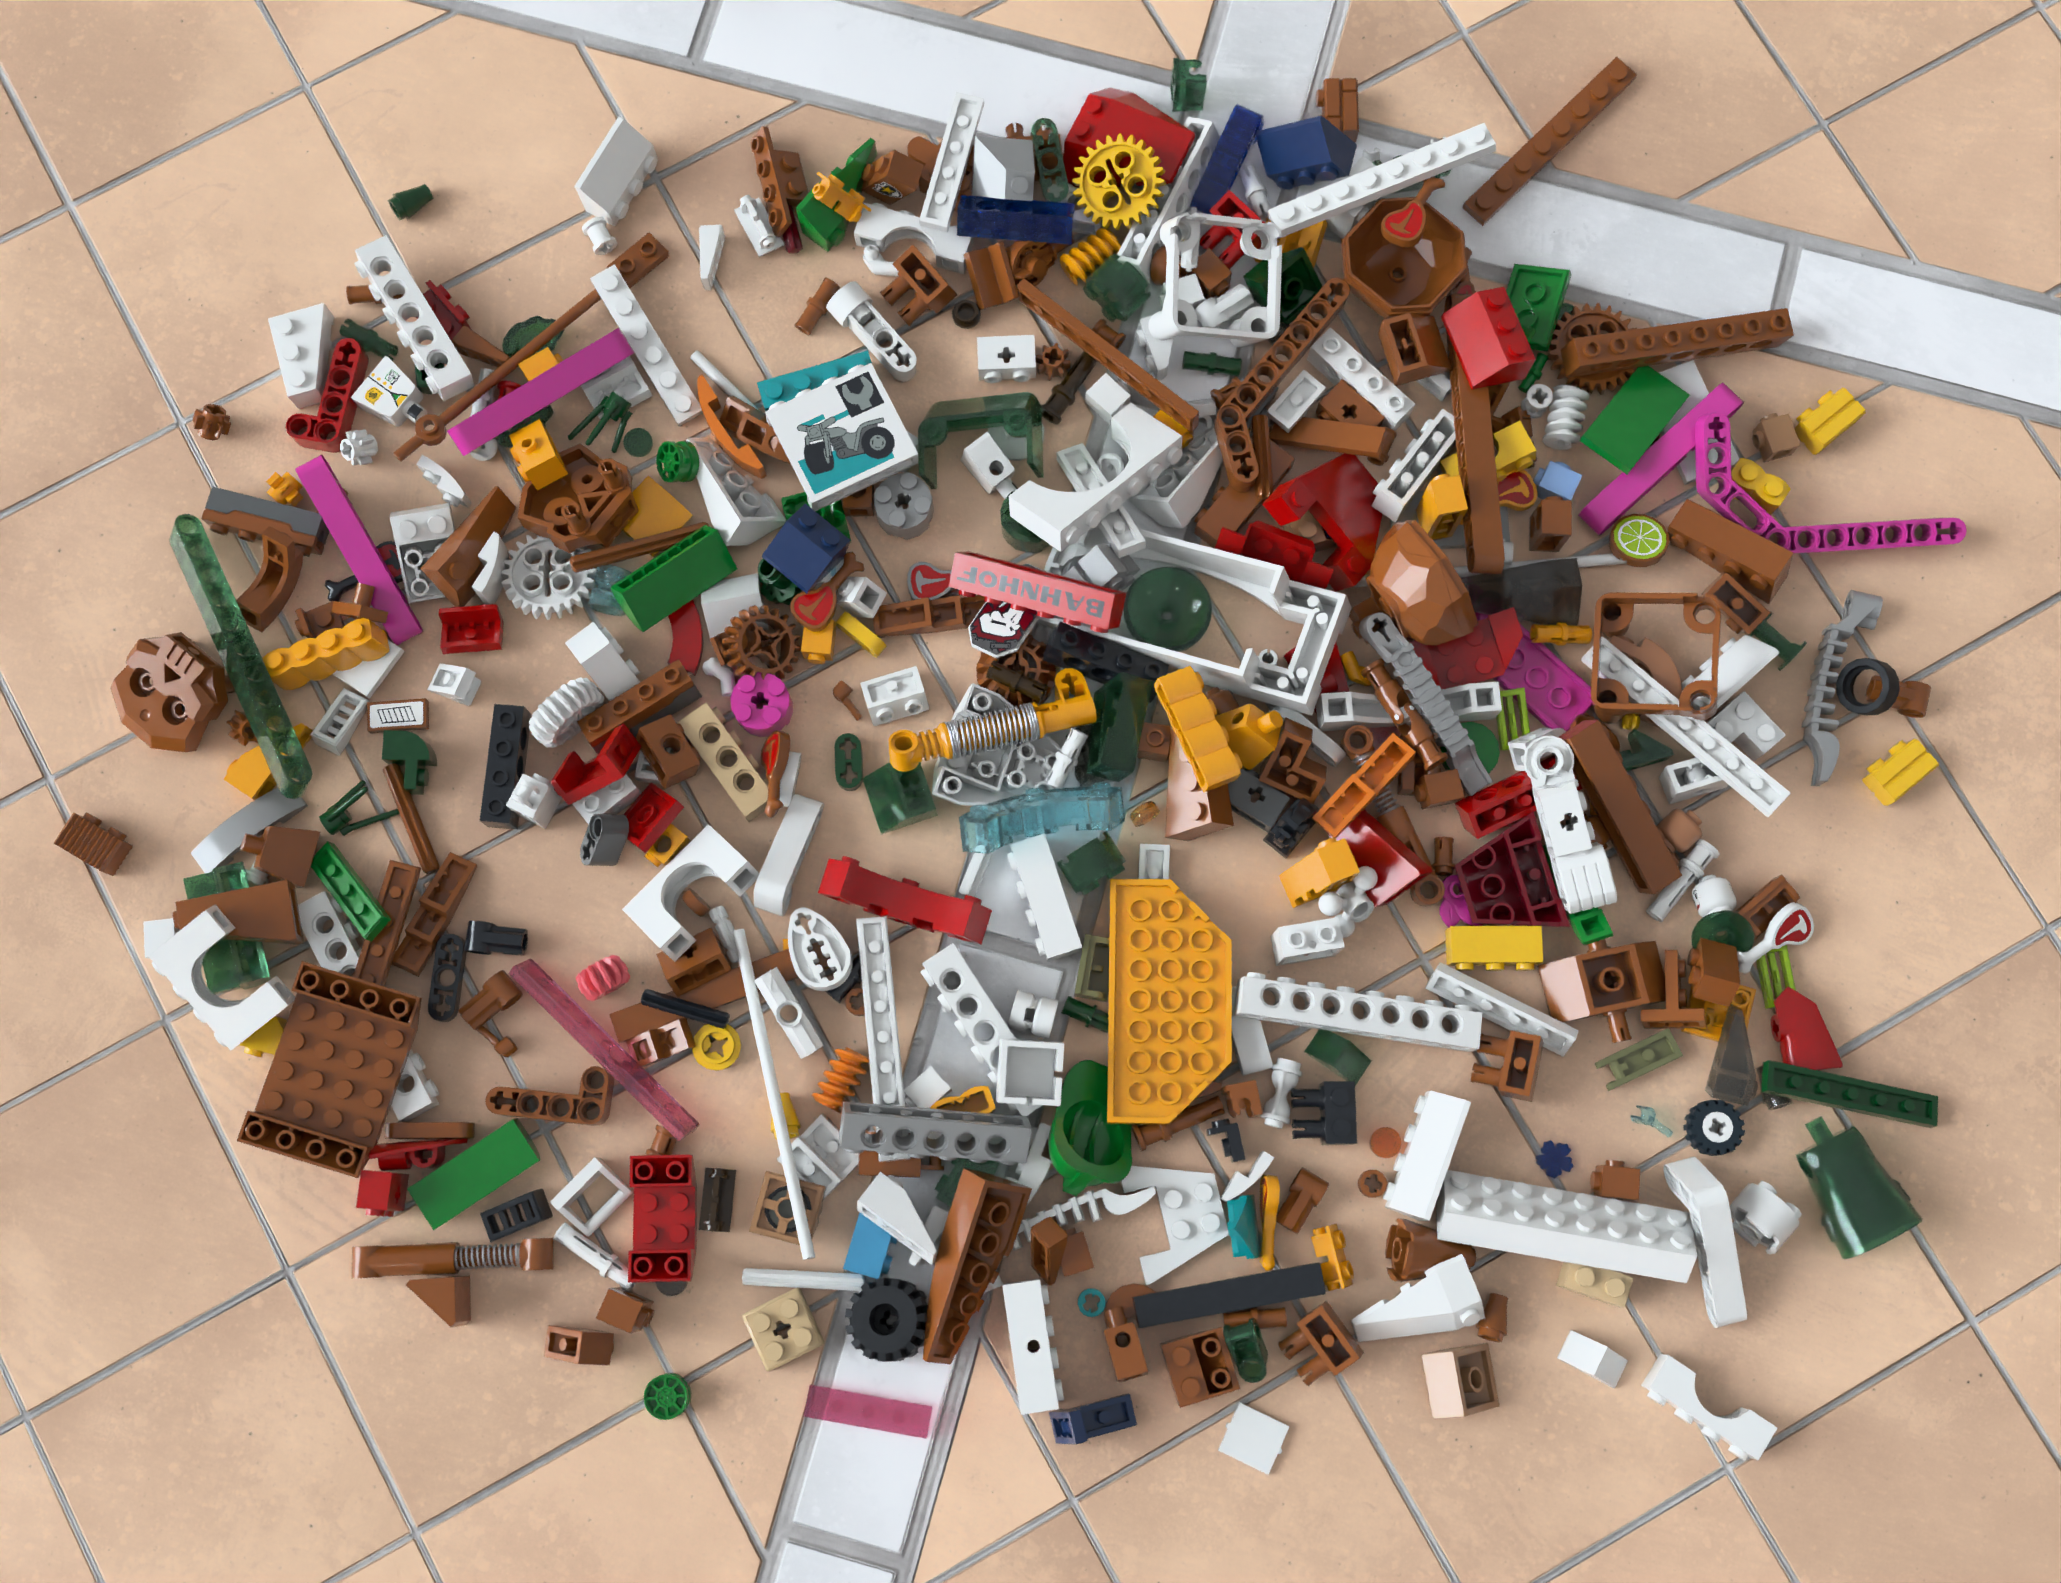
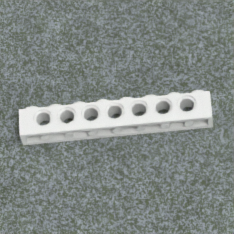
M323 891L298 905L301 928L321 967L351 976L355 972L362 950L355 939L359 935L352 922H346L342 914L344 911L330 893ZM332 919L334 922L333 929L329 933H324L323 926L325 922ZM346 945L347 953L345 957L338 960L336 956L338 948ZM412 1049L410 1050L391 1104L398 1120L402 1122H409L439 1105L436 1098L439 1095V1091L431 1079L427 1081L422 1071L426 1068L424 1061L417 1052L414 1054ZM412 1076L414 1087L406 1093L403 1089V1082L407 1077Z
M1253 972L1247 973V976H1243L1237 982L1234 1016L1466 1052H1472L1480 1048L1483 1013L1473 1011L1472 1006L1454 1005V1008L1443 1007V1002L1436 1000H1425V1004L1416 1003L1413 997L1402 995L1396 996L1395 999L1384 998L1385 993L1378 991H1366V995L1355 993L1354 988L1338 986L1336 990L1325 989V984L1320 982H1307V986L1295 984V979L1278 977L1277 981L1265 979V974ZM1265 990H1269L1274 994V1005H1268L1264 1001L1263 992ZM1294 995H1299L1304 999L1305 1007L1303 1010H1299L1294 1006ZM1325 999L1330 1000L1334 1004L1335 1010L1333 1015L1326 1013L1323 1009V1001ZM1354 1004H1358L1363 1008L1364 1017L1362 1019L1354 1015ZM1384 1008L1389 1009L1393 1013L1394 1019L1392 1024L1384 1020L1382 1015ZM1414 1013L1422 1017L1423 1025L1421 1028L1416 1027L1412 1021ZM1444 1017L1452 1023L1450 1033L1442 1027Z

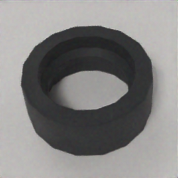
M1871 658L1856 659L1848 663L1840 672L1836 682V694L1840 703L1847 710L1861 715H1879L1889 710L1896 702L1900 691L1899 678L1896 671L1888 663ZM1872 669L1880 674L1882 690L1875 702L1862 704L1855 698L1854 683L1856 677L1862 671Z

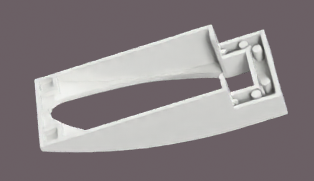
M1097 525L1083 534L1075 544L1069 545L1062 552L1053 547L1044 571L1062 575L1063 568L1069 562L1083 558L1094 546L1099 544L1108 545L1109 542ZM1139 529L1146 540V549L1130 554L1133 560L1172 565L1214 577L1255 597L1285 620L1304 624L1288 669L1260 661L1253 648L1246 649L1240 668L1237 669L1122 637L1111 629L1108 630V633H1099L1090 630L1091 625L1081 623V626L1071 625L1169 664L1168 673L1191 666L1194 672H1198L1201 675L1205 685L1214 688L1218 687L1221 690H1231L1232 693L1312 716L1322 690L1320 683L1338 634L1342 635L1352 607L1345 594L1290 580L1284 566ZM1054 616L1053 619L1040 617L1037 622L1055 629L1059 622H1063L1064 618Z

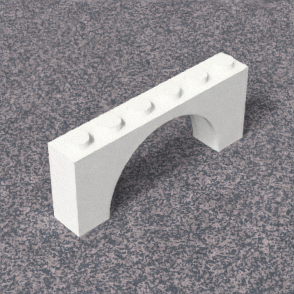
M1129 403L1111 417V439L1122 447L1129 459L1124 470L1115 479L1098 488L1081 492L1056 491L1042 487L1029 480L1009 495L1010 517L1062 552L1069 545L1075 544L1088 530L1095 528L1103 518L1111 512L1118 510L1121 504L1131 496L1137 495L1141 488L1150 481L1156 480L1169 466L1176 464L1182 457V435L1133 403Z

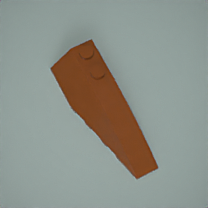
M963 1168L943 1229L929 1293L927 1322L925 1324L924 1361L951 1365L970 1329L968 1322L971 1316L976 1311L979 1312L984 1303L981 1297L988 1284H994L999 1272L996 1269L1003 1256L1008 1257L1013 1249L1032 1188L987 1172Z

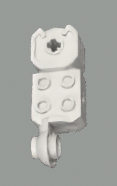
M1555 736L1537 738L1526 748L1523 763L1524 769L1531 779L1537 813L1564 909L1572 914L1581 910L1584 911L1593 907L1616 903L1618 901L1616 887L1603 845L1597 842L1591 843V840L1595 839L1591 822H1587L1584 818L1583 811L1587 810L1584 794L1576 788L1579 784L1573 772L1574 754L1570 746L1561 738ZM1546 752H1552L1555 756V764L1549 769H1544L1540 764V758ZM1564 815L1570 817V819L1566 820V825L1560 823V821L1564 820Z

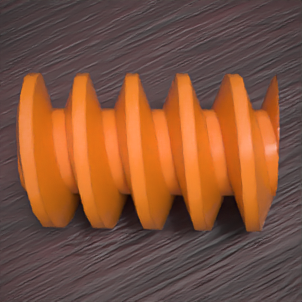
M847 1047L846 1049H835L834 1052L840 1060H830L829 1064L834 1068V1071L823 1072V1075L829 1082H818L817 1085L823 1093L812 1094V1097L817 1102L840 1114L842 1112L839 1110V1107H843V1101L847 1102L844 1097H854L856 1095L850 1088V1085H861L856 1074L866 1075L867 1073L861 1064H869V1058Z

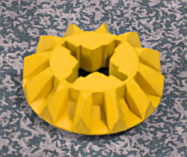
M706 1024L695 1034L693 1040L696 1047L692 1048L693 1055L704 1068L719 1071L731 1067L736 1059L739 1058L742 1044L738 1033L730 1025L722 1029ZM709 1036H712L717 1041L728 1039L722 1046L724 1057L716 1051L706 1054L713 1046Z

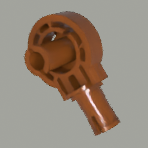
M1063 228L1050 238L1043 234L1034 239L1023 237L1016 240L1011 246L1006 247L1015 285L1017 286L1020 282L1019 280L1024 278L1032 285L1037 286L1044 279L1048 268L1055 264L1057 254L1074 243L1075 240L1071 239L1074 237L1072 232L1068 228Z

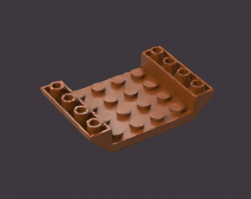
M302 961L291 991L297 992L255 1111H247L237 1141L359 1178L361 1170L365 1168L369 1161L371 1149L378 1144L415 1039L422 998Z

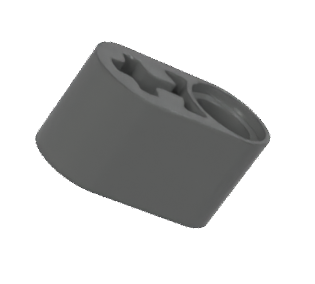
M594 814L591 817L580 848V858L584 865L615 866L618 863L629 833V822L625 815Z

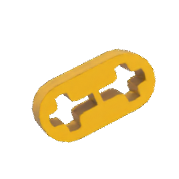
M845 611L835 622L842 632L876 658L887 647L876 634Z

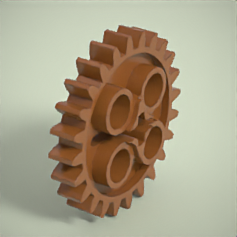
M1585 303L1582 311L1574 306L1571 315L1564 312L1561 320L1557 321L1549 350L1552 351L1547 355L1549 360H1555L1550 369L1560 370L1557 379L1566 377L1560 350L1573 339L1571 334L1585 337L1601 334L1599 330H1605L1608 333L1635 330L1637 328L1628 329L1627 327L1631 319L1621 321L1622 311L1613 315L1611 314L1612 309L1610 305L1605 311H1601L1600 303H1597L1593 310L1590 309L1588 303ZM1636 368L1566 377L1568 379L1566 385L1575 383L1577 384L1576 387L1580 389L1586 387L1589 395H1591L1594 388H1597L1598 393L1603 395L1606 386L1611 392L1616 389L1617 384L1623 386L1627 381L1626 378H1630L1635 372L1633 369Z

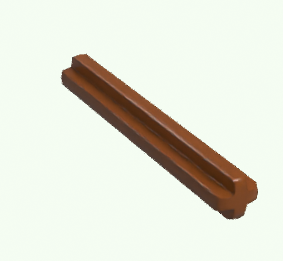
M396 763L390 764L383 768V773L422 871L426 874L435 872L439 869L440 865L413 798L409 792L404 790V776L401 768Z

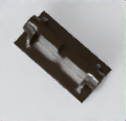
M705 1168L699 1230L730 1232L736 1170Z

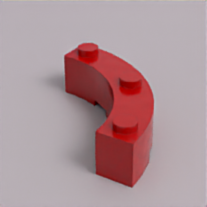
M843 856L842 860L829 858L818 891L819 894L847 905H858L863 907V911L880 917L887 916V919L932 933H934V930L943 932L951 938L982 945L992 910L982 906L981 899L965 895L964 899L932 892L919 888L920 883L903 878L902 882L862 868L859 866L860 861Z

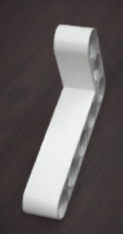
M1696 1157L1665 1164L1663 1171L1669 1188L1690 1211L1705 1305L1712 1325L1718 1328L1747 1320L1730 1205L1723 1185Z

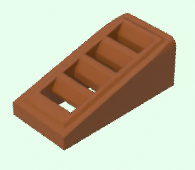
M463 326L452 339V343L459 354L496 367L501 366L510 358L467 326Z
M1047 1217L1031 1227V1267L1051 1286L1056 1282L1067 1243V1233L1053 1218Z

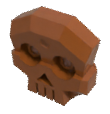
M579 443L559 453L568 472L566 476L538 491L531 481H528L523 486L517 517L525 529L538 536L551 539L555 547L570 554L576 549L588 545L600 544L604 548L609 547L615 540L614 537H617L622 532L621 529H624L629 523L628 520H631L639 511L632 493L633 478L628 467L611 458L602 460Z
M182 632L168 634L164 637L139 639L127 656V666L115 677L110 688L121 723L153 749L178 752L196 751L209 721L217 720L228 703L227 693H234L239 688L238 678H233L235 675H225V669ZM150 678H152L153 681L152 686L150 685ZM182 705L185 707L184 713L182 712Z

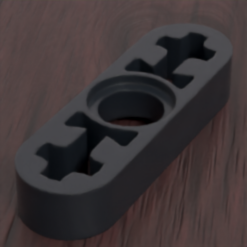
M455 934L442 936L436 945L428 1012L433 1019L440 1022L453 1020L459 1010L467 952L464 951L465 941ZM452 940H454L455 945L459 946L458 951H453L451 961L457 962L456 967L451 964H442V960L449 961L450 953L445 951V946L451 945ZM445 970H452L455 973V981L450 986H443L440 983V975ZM438 990L453 992V996L446 995L445 1003L450 1005V1010L444 1011L443 1016H441L440 1011L436 1010L437 1005H442L444 995L438 994Z

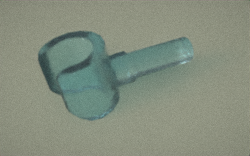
M1636 1105L1641 1110V1117L1631 1115L1630 1118L1634 1123L1650 1125L1667 1137L1672 1135L1673 1131L1655 1118L1656 1114L1653 1108Z

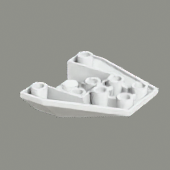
M972 683L953 714L952 721L955 720L957 724L958 718L962 722L963 717L967 720L968 716L972 719L974 715L978 719L979 714L983 718L984 713L988 716V713L991 712L993 715L994 711L998 713L1001 709L1003 712L1005 708L1009 712L1010 707L1014 711V706L1000 694ZM1045 734L1042 739L1033 740L1032 742L1028 740L1027 743L1023 741L1022 744H1012V746L1007 745V747L1002 746V748L997 747L996 750L992 748L991 751L971 753L970 756L966 754L963 757L961 755L957 759L948 760L945 757L940 758L938 756L933 773L932 795L963 806L1050 810L1058 788L1048 784L1045 780L1057 759L1055 757L1057 751H1061L1062 747Z

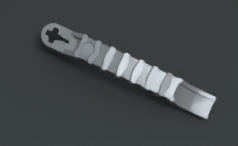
M1851 590L1844 603L1841 622L1837 625L1830 624L1822 631L1824 638L1818 646V650H1820L1819 655L1814 660L1816 667L1810 677L1812 684L1811 688L1807 691L1809 700L1804 708L1806 718L1802 722V727L1805 728L1803 741L1810 748L1814 758L1811 786H1820L1828 781L1837 763L1840 744L1835 735L1827 731H1819V729L1834 731L1838 728L1839 720L1820 718V714L1832 715L1835 711L1836 704L1822 702L1823 698L1832 699L1835 695L1836 688L1825 686L1826 683H1836L1838 679V673L1829 671V668H1840L1843 657L1834 656L1833 653L1843 654L1846 651L1847 643L1842 642L1841 639H1849L1854 633L1856 626L1871 630L1875 629L1883 604L1881 596Z
M1375 613L1363 618L1359 625L1361 636L1369 642L1385 663H1392L1396 669L1393 674L1395 677L1400 676L1404 681L1403 689L1411 692L1414 697L1411 701L1413 704L1420 706L1422 709L1420 715L1422 718L1429 720L1431 723L1429 728L1439 736L1435 740L1436 744L1447 749L1448 759L1446 763L1450 770L1458 769L1462 788L1465 792L1472 796L1486 785L1491 784L1493 781L1481 763L1475 750V744L1467 735V729L1463 728L1459 722V716L1454 714L1449 706V700L1444 698L1441 693L1442 689L1433 681L1432 674L1422 664L1423 660L1421 657H1418L1414 652L1412 643H1409L1399 633L1388 615ZM1378 622L1380 624V627L1377 629L1378 632H1373L1371 628L1375 625L1374 623Z

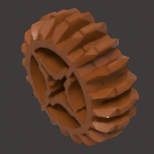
M754 605L749 607V612L743 609L739 611V617L735 616L730 619L733 627L728 626L724 630L730 637L722 639V643L729 645V649L724 650L723 655H731L732 660L728 661L727 665L729 667L737 665L735 670L736 676L742 675L745 672V675H751L754 678L756 673L759 672L763 680L766 673L775 675L783 680L785 678L784 672L791 673L794 670L790 663H797L799 658L793 653L801 651V647L795 645L794 641L799 640L801 636L799 634H792L796 624H786L789 615L785 614L779 617L778 608L770 611L768 605H763L760 609ZM756 621L768 624L775 632L771 634L766 633L762 627H758ZM746 630L745 635L747 636L748 644L743 650L742 639ZM770 639V641L766 642L765 645L762 647V650L759 649L753 651L755 648L759 647L758 645L761 643V640L765 641ZM779 641L781 643L780 656L776 652V645ZM758 657L762 663H766L769 669L755 666L748 658Z

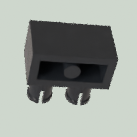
M1325 1081L1319 1084L1318 1089H1291V1097L1304 1098L1291 1100L1292 1108L1319 1107L1321 1114L1319 1120L1292 1119V1128H1305V1130L1292 1131L1293 1139L1320 1138L1322 1145L1357 1144L1355 1081Z

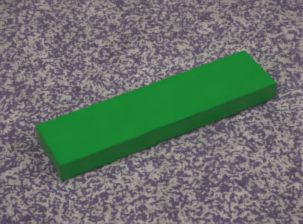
M327 841L313 857L311 868L363 938L372 942L389 923L391 918L336 845Z

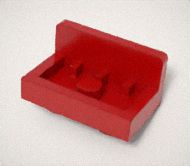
M497 604L439 609L438 615L442 622L440 648L443 654L502 650L504 621Z

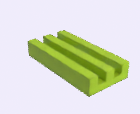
M1523 687L1500 691L1502 711L1496 716L1500 750H1509L1502 697L1506 699L1511 741L1518 738L1512 695H1517L1522 736L1530 733L1525 688Z
M1787 944L1779 949H1772L1767 952L1775 998L1782 992L1774 952L1779 953L1785 987H1790L1796 991ZM1763 955L1756 961L1765 1009L1774 1008L1775 1005L1766 958Z

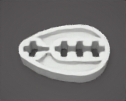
M806 907L796 909L790 916L788 928V948L796 974L807 987L813 990L829 991L839 987L847 980L852 970L853 958L849 947L837 929L822 915ZM805 916L809 920L810 935L807 934L801 925L797 926L801 923V917ZM815 942L823 945L821 952L825 958L831 957L827 960V964L832 971H836L833 974L834 979L831 981L827 977L822 978L826 975L823 967L820 964L815 965L819 963V958L814 951L809 952L813 949L812 944Z

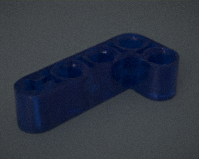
M1239 104L1235 105L1194 193L1190 207H1196L1198 211L1204 214H1211L1209 210L1231 190L1251 144L1254 145L1257 141V131L1263 128V115Z

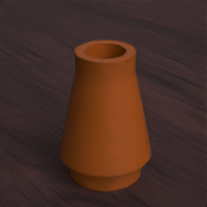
M1490 1293L1484 1308L1485 1318L1479 1320L1476 1326L1479 1329L1478 1337L1501 1343L1503 1336H1507L1508 1298L1506 1296Z

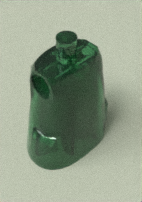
M1822 1116L1805 1124L1815 1144L1796 1154V1157L1823 1213L1821 1215V1225L1824 1226L1830 1241L1835 1243L1842 1259H1849L1868 1252L1922 1222V1217L1910 1202L1911 1198L1901 1187L1900 1183L1892 1179L1878 1162L1866 1140L1855 1126L1847 1127L1832 1134Z

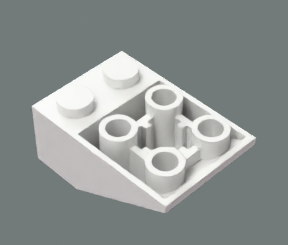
M450 503L391 512L390 522L408 603L446 597L420 568L455 531Z

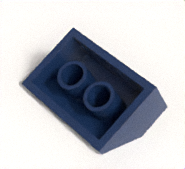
M1322 115L1260 130L1256 133V140L1266 175L1281 189L1290 190L1298 186L1335 180L1350 174L1357 144Z

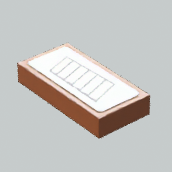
M426 698L367 702V731L369 733H383L384 730L411 731L429 729V701Z

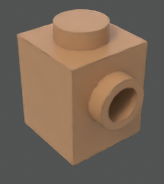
M1777 413L1767 415L1760 419V423L1752 431L1753 444L1756 449H1759L1763 462L1790 456L1800 446L1789 414L1778 416Z

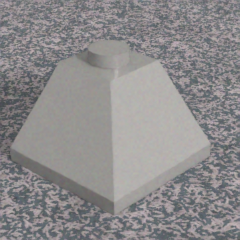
M975 136L971 195L1033 201L1035 168L1032 140Z

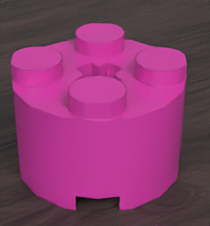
M759 672L756 673L754 678L751 675H744L734 686L730 697L731 710L739 725L749 734L757 737H769L774 731H780L785 725L787 726L790 723L793 714V701L785 684L775 675L766 673L764 680ZM766 700L768 705H763V709H758L757 703Z

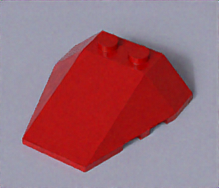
M1106 88L1089 93L1064 140L1061 181L1062 183L1080 188L1072 182L1073 179L1080 178V175L1075 172L1074 168H1083L1084 165L1079 157L1088 158L1090 155L1086 148L1089 147L1095 151L1097 149L1096 140L1105 145L1107 144V135H1110L1113 141L1116 142L1118 134H1122L1125 142H1127L1130 135H1133L1135 145L1142 139L1146 143L1145 149L1152 147L1155 151L1152 157L1158 156L1161 159V162L1156 167H1162L1165 170V173L1158 176V178L1164 179L1166 184H1172L1196 135L1135 93L1114 88ZM1123 157L1119 162V168H1127L1131 163V157ZM1108 160L1106 164L1117 182L1116 186L1121 187L1122 179L1116 173L1111 160ZM1106 171L1098 172L1094 177V183L1102 182L1106 177ZM1136 182V185L1144 186V182Z

